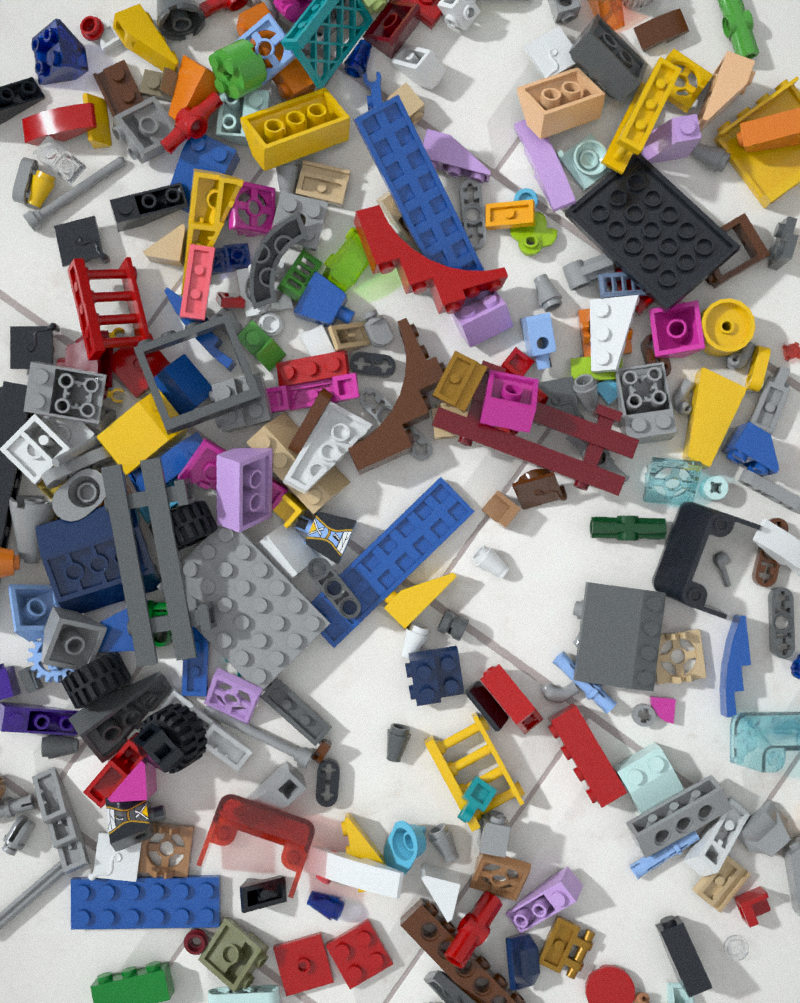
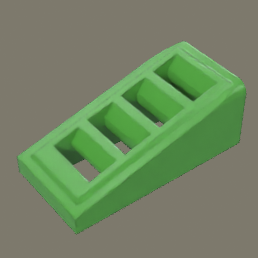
M303 249L277 289L297 302L304 293L314 272H317L323 263ZM303 257L315 265L314 269L301 261ZM299 265L302 268H304L306 271L310 273V275H306L304 272L299 270L297 266ZM293 272H295L297 275H299L306 281L303 283L301 280L292 275ZM290 279L301 287L300 290L287 281Z

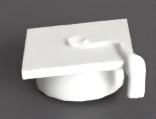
M560 26L524 46L536 69L544 78L564 72L576 64L569 53L572 43Z
M99 832L94 869L88 876L89 880L93 881L96 878L136 882L142 842L115 852L110 844L109 833Z

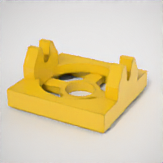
M673 49L665 60L674 65L684 67V70L678 77L684 80L685 86L677 87L674 84L667 100L687 113L713 74L676 49ZM690 73H693L697 78V88L689 84L688 76ZM686 91L690 95L684 96L676 93Z

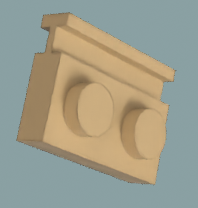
M303 160L295 194L343 207L351 172L350 170Z
M727 855L719 872L701 877L692 890L721 913L751 874Z

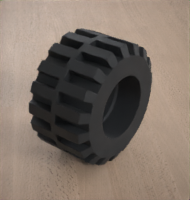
M195 501V503L184 505L171 511L178 551L205 539L218 529L206 501ZM150 524V525H149V529H150L151 534H152V536H153V538H154L153 530H152V524Z
M111 652L64 677L61 683L75 709H81L126 685L132 677L119 652Z
M179 703L170 704L148 716L142 722L140 732L153 723L161 728L184 754L165 773L173 774L181 771L200 759L206 751L207 738L205 734L207 733L206 729L202 726L203 722L186 705L182 707Z

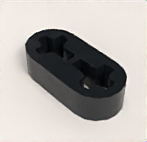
M357 352L350 359L351 370L361 376L388 378L393 375L396 369L394 359L385 354ZM359 358H364V362L371 363V366H363L362 370H358L354 362H358ZM383 360H387L388 365L392 367L388 368L384 373L380 367H374V364H382Z
M332 758L324 759L319 764L317 771L316 800L323 807L334 805L339 793L340 765ZM327 764H332V769H336V772H332L330 780H326V772L322 771V768H326ZM326 785H330V793L334 794V797H330L329 801H325L324 796H320V793H324Z

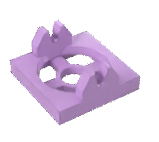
M217 668L204 704L249 724L263 693V688ZM226 683L232 686V688L224 690L219 688V685ZM239 690L247 693L251 702L243 699L238 693ZM226 695H233L238 701L233 702Z

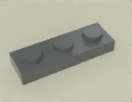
M279 678L261 696L267 704L314 746L332 728L327 721Z

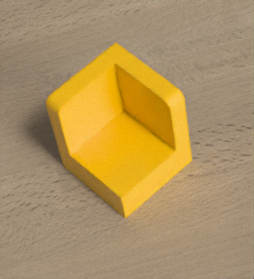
M291 492L285 493L281 497L282 501L273 510L285 521L284 526L286 528L292 527L308 509Z

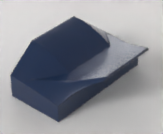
M519 933L506 937L510 990L516 991L533 986L540 975L537 945L528 933Z

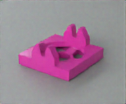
M244 181L229 211V230L237 231L239 236L246 234V237L265 236L272 228L275 217V188ZM243 193H246V196H250V199L246 202L238 201V197ZM258 195L263 199L266 206H263L262 202L258 199ZM251 201L255 202L259 207L257 215L253 214L249 209ZM238 209L245 210L249 216V225L240 218ZM265 214L266 220L262 225L258 226V217Z

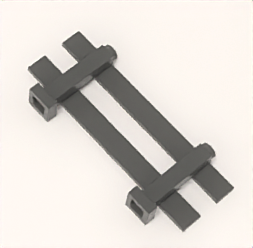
M161 457L140 461L145 491L127 494L122 464L101 468L106 493L104 506L110 515L129 618L127 630L133 639L138 667L158 663L153 633L171 630L176 661L197 657L192 627L200 626L201 631H206L217 626L213 601L204 602L198 605L195 610H189L169 504V502L178 501V506L195 503L191 478L174 481L175 486L166 487ZM145 506L149 508L168 614L151 617L130 509Z

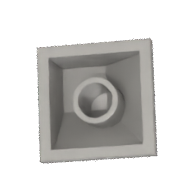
M53 606L44 628L42 664L77 670L94 661L107 627L77 611Z

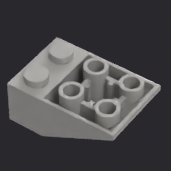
M33 361L30 363L24 411L100 424L107 375Z
M664 362L618 368V371L615 372L618 411L623 413L619 422L621 433L638 439V444L671 440L677 433Z

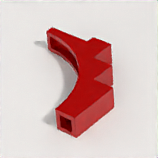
M380 205L356 211L354 224L372 273L377 274L381 272V274H387L396 268L406 294L413 292L414 294H420L429 288L439 314L445 312L447 314L456 313L462 308L466 298H474L483 291L489 290V292H494L501 289L508 277L505 267L487 271H467L447 267L432 261L413 250L398 236L388 223Z

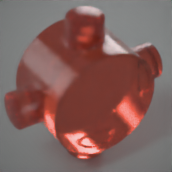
M798 342L782 346L785 361L794 358L800 359Z

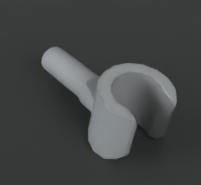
M721 551L713 557V563L720 570L725 587H729L731 583L725 566L731 562V559L727 553Z

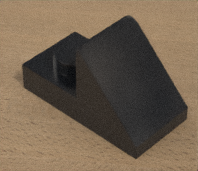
M278 875L263 880L247 878L240 886L241 912L247 913L287 902L285 876Z

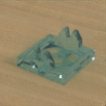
M652 457L650 465H647V473H645L643 501L679 506L687 501L693 502L702 470V463L700 461ZM672 468L671 474L665 478H655L661 470ZM680 469H684L689 473L687 481L682 480L679 476ZM676 479L680 483L675 488L666 487V482ZM654 486L663 487L666 494H660L655 490ZM681 488L686 489L682 493L674 495V493L681 490Z

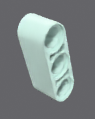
M255 985L233 992L229 987H216L208 991V1003H280V988L276 985Z

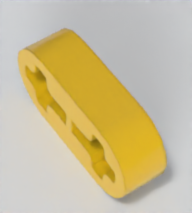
M760 345L756 346L745 382L747 390L760 391L770 358V348Z

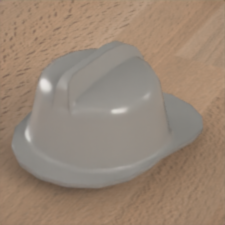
M84 469L74 474L60 486L52 499V507L56 515L65 521H79L97 508L106 498L102 474L97 470Z

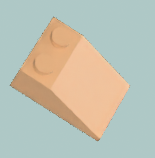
M730 51L726 52L714 71L698 115L700 133L728 108L739 94H744L747 85L750 86L756 72L752 70L755 63L754 60Z

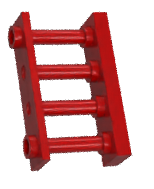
M126 257L119 269L89 270L85 267L84 258H74L67 271L88 361L98 360L106 348L138 346L137 344L145 339H152L153 341V336L148 330L136 281L137 270L132 264L131 257ZM122 279L124 291L94 293L90 288L89 281ZM127 301L130 314L99 315V313H96L94 304L96 302ZM132 324L135 336L105 338L101 335L100 326Z

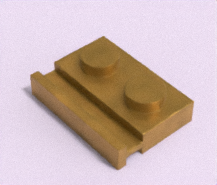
M455 351L432 397L465 413L487 366H483L477 361Z

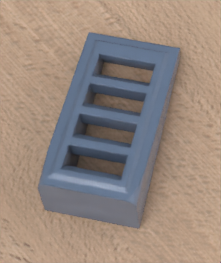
M624 272L598 274L601 299L648 295L642 290H637V285L632 280V290H627L626 280L630 278ZM616 281H621L622 291H617ZM607 282H611L612 292H607Z

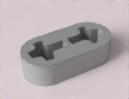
M26 157L22 158L12 191L14 202L28 204L27 200L29 198L32 174L35 175L39 168L37 160Z

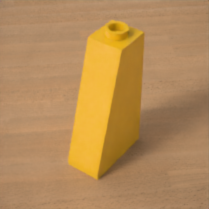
M704 367L695 374V387L693 388L691 399L692 411L688 418L682 459L688 461L687 465L699 471L710 468L747 390L746 387Z

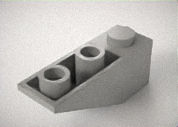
M286 761L237 806L233 812L251 828L289 806L307 789L304 776L290 762Z

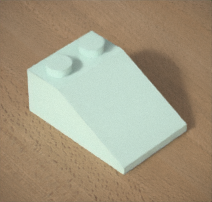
M654 742L613 766L640 814L684 790L661 747Z

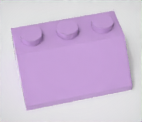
M233 448L217 455V525L240 533L272 517L273 449Z

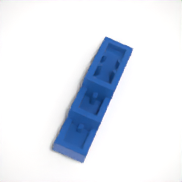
M167 287L164 292L180 318L182 298ZM180 318L185 326L193 322L203 323L202 321ZM212 332L196 337V340L230 372L237 364L219 350L223 343L219 337Z
M734 615L726 638L721 662L720 712L721 715L727 718L737 717L734 692L744 691L741 666L751 665L745 615Z

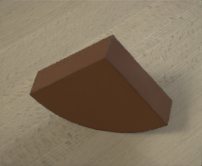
M323 739L312 756V760L320 764L330 749L332 742Z

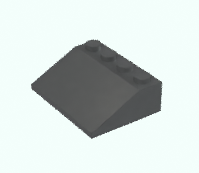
M586 582L573 680L654 692L666 593Z

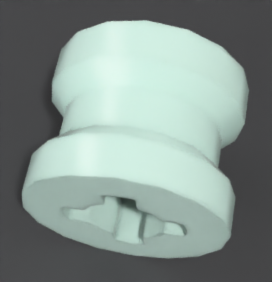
M720 476L707 477L700 483V494L709 501L720 500L727 494L728 484Z

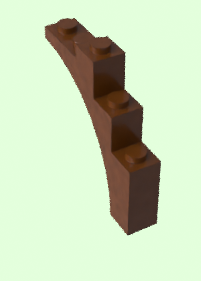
M407 318L398 321V329L406 355L405 378L400 395L392 411L382 424L364 440L348 448L359 475L413 452L412 444L415 443L411 431L409 429L405 431V428L429 418V410L432 407L427 396L422 397V395L436 389L446 369L444 363H439L436 357L426 360L429 358L428 352L424 345H419L416 339L419 337L418 331L414 323L409 324Z

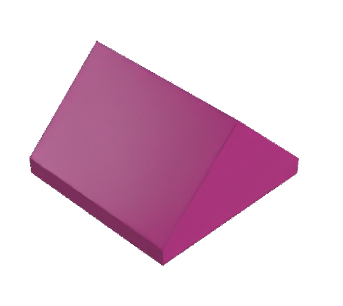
M698 300L676 304L667 313L660 307L649 309L656 358H685L705 349Z
M142 759L108 800L110 802L148 800L157 791L156 767L147 760Z

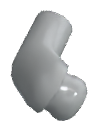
M749 342L740 352L729 355L726 358V365L730 369L747 366L756 345Z

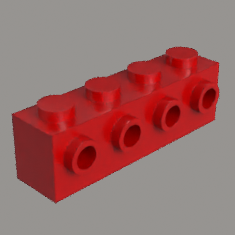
M570 704L548 718L551 724L547 727L555 739L559 737L564 746L560 747L567 760L572 759L575 763L576 768L573 771L580 782L585 780L589 787L586 793L593 804L597 802L603 808L627 793L575 704Z

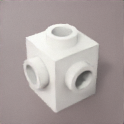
M441 0L437 4L445 16L444 21L451 28L466 30L473 24L474 19L481 12L475 3L476 0Z

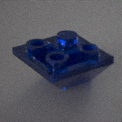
M55 18L32 38L31 47L34 51L35 72L38 76L39 85L77 80L89 71L84 45L60 19Z

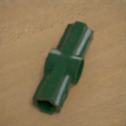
M617 516L591 517L590 538H617V540L639 541V539L661 540L665 539L667 533L665 518Z

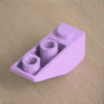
M427 129L423 146L435 170L446 171L448 175L453 177H460V175L469 177V179H474L478 183H483V181L489 182L491 171L449 134Z
M567 866L546 879L505 914L518 931L522 933L577 902L583 885Z

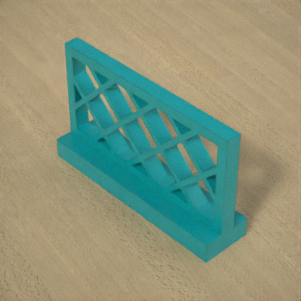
M313 0L280 43L285 50H292L316 87L323 88L373 22V19L361 0H349V7H344V0ZM333 9H337L336 24H330L331 11ZM343 10L349 11V25H343ZM356 12H359L363 18L360 26H356ZM320 26H324L323 41H317V29ZM330 27L336 28V42H330ZM343 28L349 29V40L347 43H343ZM307 43L310 44V59H307L302 52ZM317 44L323 45V60L317 59ZM330 45L336 46V58L333 61L330 60ZM317 63H323V75L321 77L317 74Z

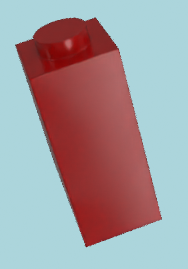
M500 664L496 667L491 666L483 673V677L480 679L524 734H527L544 720Z

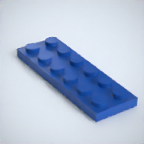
M220 875L173 876V878L164 879L163 876L157 878L137 876L136 882L96 878L91 881L88 877H73L71 879V930L220 927L221 925Z

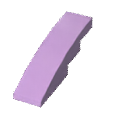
M526 120L515 123V131L524 146V153L534 170V177L553 212L575 204V197L549 138L539 139L527 126Z

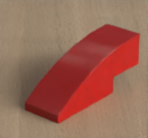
M93 103L59 107L22 119L25 143L39 147L55 140L65 142L97 128Z
M138 732L123 745L83 791L100 808L106 804L105 798H109L139 762L144 759L132 741L139 734Z

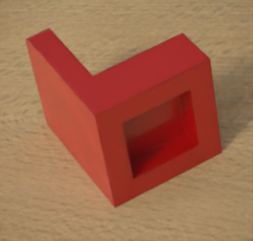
M761 886L733 897L743 921L750 928L759 924L757 916L771 910L767 898H769L768 893Z

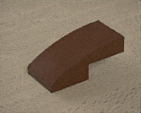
M681 9L670 11L633 28L643 52L664 41L669 43L690 32Z

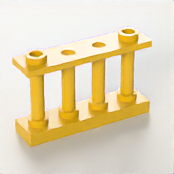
M662 57L657 60L646 84L642 82L639 85L601 164L622 175L632 154L639 155L682 70L680 67Z
M476 712L471 714L475 723L442 741L440 739L436 741L433 736L424 740L460 810L467 804V801L461 797L471 782L459 785L455 778L458 775V771L492 753L499 766L479 778L487 784L503 775L506 778L510 789L493 797L484 812L477 809L471 820L467 822L472 832L481 828L478 821L482 818L481 815L516 797L520 806L525 804L522 799L525 793L518 781L513 783L486 732L490 728L483 716L478 718ZM481 732L487 745L454 763L452 761L447 763L443 755L447 752V749Z

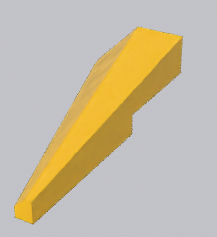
M194 168L181 295H183L190 244L214 246L224 221L235 202L236 196L243 186V179L220 172Z

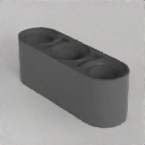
M321 557L312 559L307 566L309 576L344 618L353 619L357 617L362 608L357 596L329 561ZM317 561L323 562L326 566V571L321 576L313 572L312 567ZM331 581H338L341 584L342 589L338 595H333L328 591V585ZM345 601H354L357 605V611L353 614L346 613L343 609Z

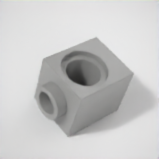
M548 0L555 23H569L578 17L581 8L579 0ZM566 1L569 6H562L559 2Z

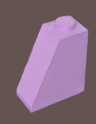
M697 114L672 118L653 130L640 154L651 164L687 158L701 139Z

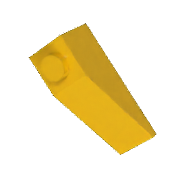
M452 572L402 589L398 593L394 590L384 600L387 603L384 609L405 629L457 576Z

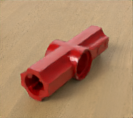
M488 891L483 892L472 911L462 918L457 927L458 933L444 954L450 963L459 968H464L476 947L480 946L487 939L490 933L489 926L503 905L497 896Z

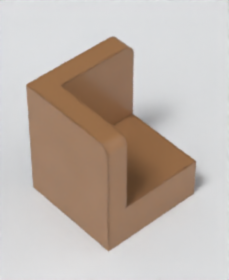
M496 491L482 509L486 515L502 528H506L521 510L520 507L500 491Z

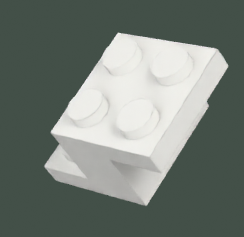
M34 414L0 448V451L34 484L38 485L42 481L41 475L55 467L52 464L53 458L97 434L83 421L48 415L41 417Z

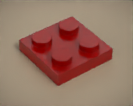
M369 918L326 943V948L349 989L356 987L393 965L392 958Z

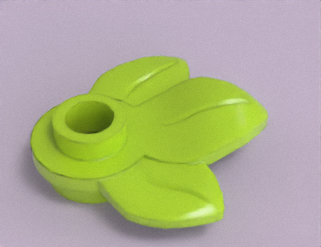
M535 212V226L510 228L511 237L518 242L519 250L526 256H535L543 247L551 246L555 242L558 232L556 229L547 228L546 217L541 212ZM526 242H534L535 244L528 245Z

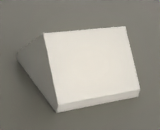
M282 524L267 534L256 545L290 581L305 570L312 559L318 558L313 550L305 544V540L294 526L286 528Z
M424 863L420 866L421 879L445 919L449 922L453 918L461 885L458 871Z

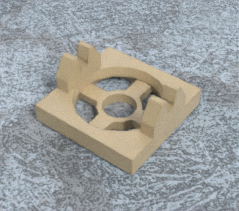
M700 629L661 634L655 676L656 684L692 682L696 679L707 678ZM679 639L689 641L695 650L685 651V649L680 647ZM671 640L672 648L667 654H660L663 645ZM676 649H680L684 653V659L680 663H674L671 660V653ZM696 658L693 668L684 674L683 664L686 663L687 659ZM669 661L672 665H675L676 675L666 671L661 662Z

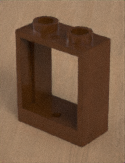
M745 213L720 228L725 232L733 229L751 259L724 275L720 273L719 269L712 273L705 281L707 284L712 285L714 289L770 255Z

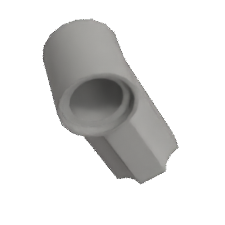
M601 254L585 261L577 260L563 266L562 269L570 290L574 291L598 279V274L614 273V264L605 254Z

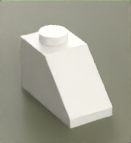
M403 44L390 60V64L415 84L428 89H433L438 85L442 76L446 73V69L432 50Z

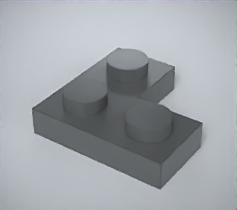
M788 216L781 223L777 224L773 235L776 237L775 244L770 247V255L767 257L770 260L768 264L769 269L777 271L792 259L799 236L793 234L797 222L796 218Z

